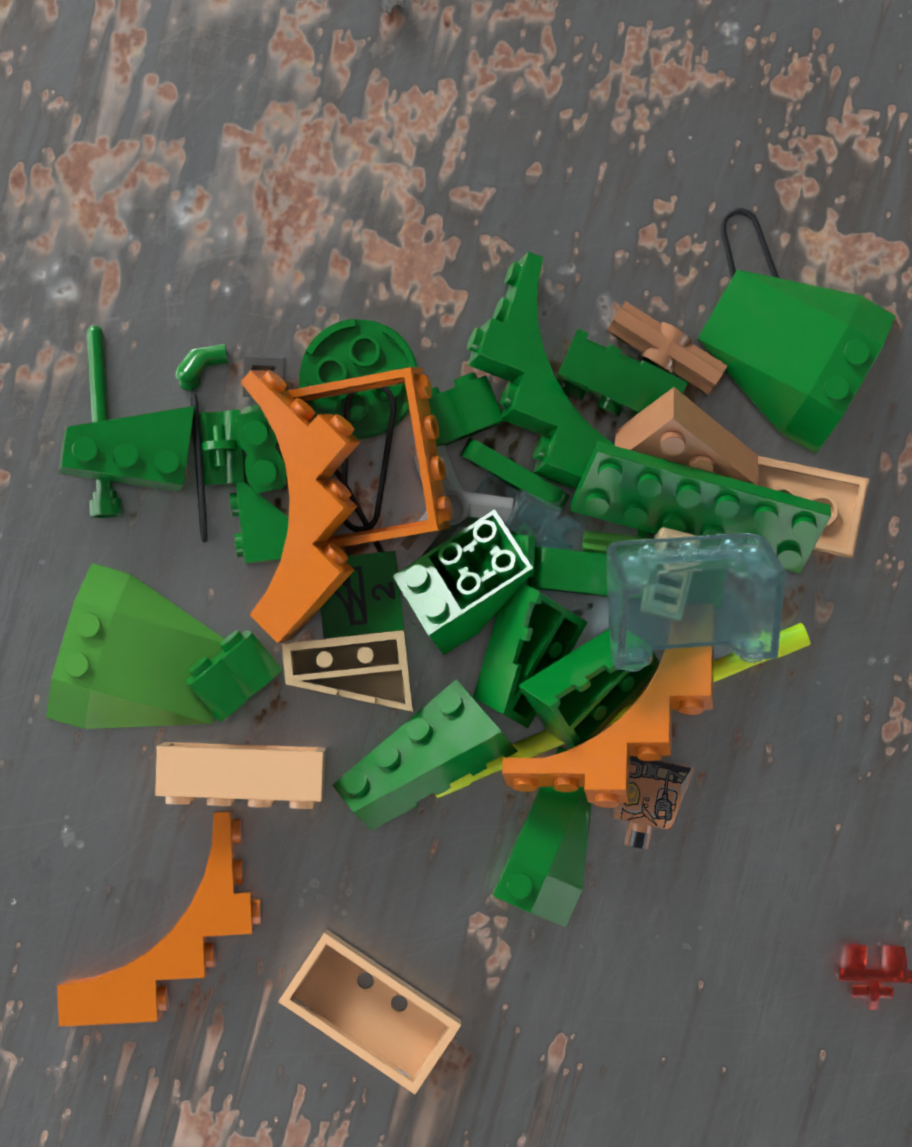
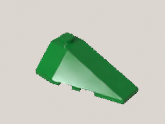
M558 746L555 754L565 752L568 749ZM553 787L539 788L492 892L494 897L565 927L567 926L582 893L592 805V803L587 801L584 787H578V790L574 792H561Z

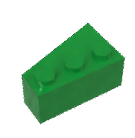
M194 406L68 426L63 434L58 474L179 492L184 486Z
M616 624L518 686L547 731L569 747L574 748L597 736L649 683L656 673L660 662L649 643Z

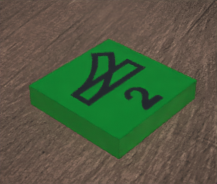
M396 550L348 556L346 562L354 571L320 608L324 639L404 630L400 588L393 578V575L398 572Z

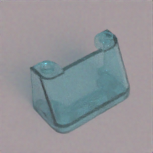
M752 533L619 541L607 547L606 572L611 660L616 670L639 671L652 662V650L729 645L732 651L746 662L756 663L763 659L778 658L786 571L770 543L764 537Z

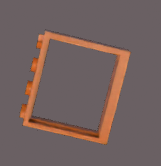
M409 367L287 390L294 399L299 398L304 402L399 384L406 385L428 520L331 536L326 541L328 544L334 543L338 547L450 529L449 520L453 517L452 504L449 497L444 494L442 482L446 477V467L442 456L438 455L435 439L439 437V426L436 417L431 415L429 399L432 397V385L429 376L424 374L423 368Z

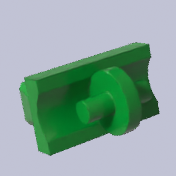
M239 409L199 412L205 486L236 484L237 482L246 483L244 450L239 443L236 433V421L238 414L241 412Z

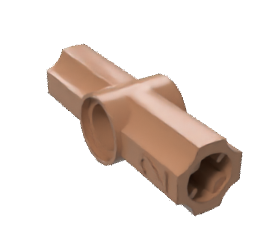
M626 301L606 331L625 345L641 353V358L644 361L670 374H674L706 396L711 393L727 368V365L723 364L722 361L692 344V339L681 330L666 322L659 323Z

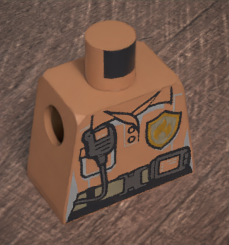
M630 756L629 803H619V806L612 808L613 818L629 821L625 840L626 846L648 850L653 827L671 830L691 779L692 767L658 760L643 761L638 759L637 756Z

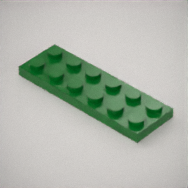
M599 441L571 500L572 512L656 534L661 528L692 534L700 537L699 546L797 573H801L831 517V508L827 504Z

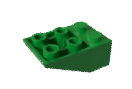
M493 510L394 574L393 578L428 636L441 653L446 655L477 635L529 578L534 569L496 510Z

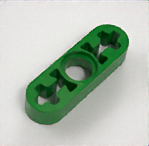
M472 438L468 439L459 455L475 467L561 514L570 498V495L564 490Z

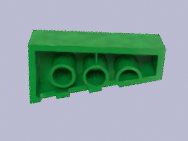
M456 679L332 786L353 813L373 831L417 807L419 800L432 793L439 795L450 789V784L469 773L474 776L487 769L486 764L502 755L504 758H507L518 751Z

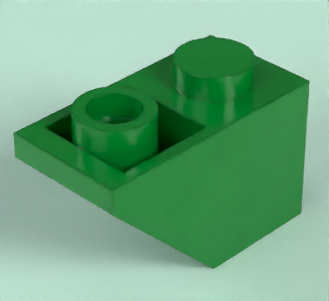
M237 482V492L230 493L232 516L240 517L241 533L234 534L237 557H244L245 564L247 565L280 562L288 533L289 517L259 493L256 494L245 482Z

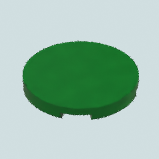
M348 319L325 328L308 345L300 366L299 388L409 367H418L410 346L394 329L371 320ZM405 384L387 387L396 399L397 410L394 428L410 413ZM373 389L357 392L352 398L350 424L354 428L352 434L358 440L372 439L387 433L391 408L390 401L382 390ZM347 394L306 403L314 410V419L319 414H338L344 418V404Z

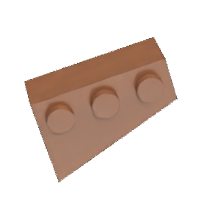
M675 387L615 430V446L759 486L758 455Z

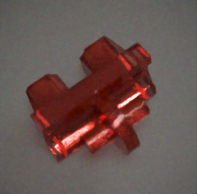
M843 943L840 964H834L833 976L838 977V980L866 981V986L852 985L851 995L853 998H866L868 1010H877L879 999H893V987L879 986V982L912 983V970L907 968L904 946L881 945L880 966H866L867 945Z

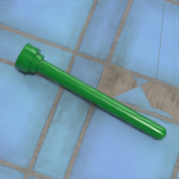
M93 325L87 330L92 422L108 420L103 331L99 326ZM96 480L97 491L93 492V500L89 501L90 517L113 518L122 516V499L117 498V491H113L112 482Z

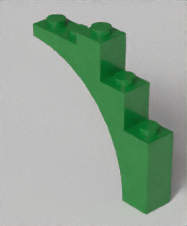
M528 251L518 262L513 261L509 266L504 283L509 285L505 298L501 297L493 318H490L481 328L476 327L473 330L467 345V350L472 352L468 366L509 381L500 399V404L504 405L501 419L542 435L533 453V458L537 460L534 474L576 490L597 442L614 446L615 444L596 431L577 411L554 376L543 348L538 322L537 287L543 257Z

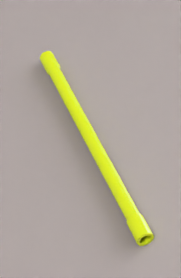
M802 623L796 624L769 635L763 641L714 660L713 683L772 658H780L811 645L804 625ZM645 689L641 690L607 726L619 720L636 703ZM546 729L512 743L518 752L507 758H532L565 743L550 734ZM502 755L486 764L487 769L474 776L469 773L450 784L451 788L439 795L435 793L436 798L469 786L473 781L502 770L504 756Z

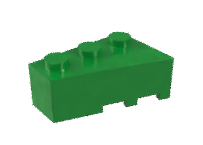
M579 328L575 333L556 378L567 396L582 401L584 396L599 402L598 409L616 417H619L621 412L632 417L636 416L673 387L683 394L688 383L646 361L639 362L621 354L622 349L612 344H609L607 348L587 339L589 333Z
M522 584L497 612L473 698L520 725L529 728L536 712L518 685L571 653L588 622L543 593Z

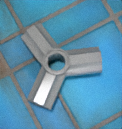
M445 445L437 447L438 455L442 456L446 467V477L442 480L445 496L458 497L462 501L463 510L460 516L449 520L450 529L406 536L400 545L418 559L450 539L459 526L468 527L493 510H496L507 529L510 530L514 498L465 492ZM418 456L412 457L421 478ZM427 511L419 521L428 520Z

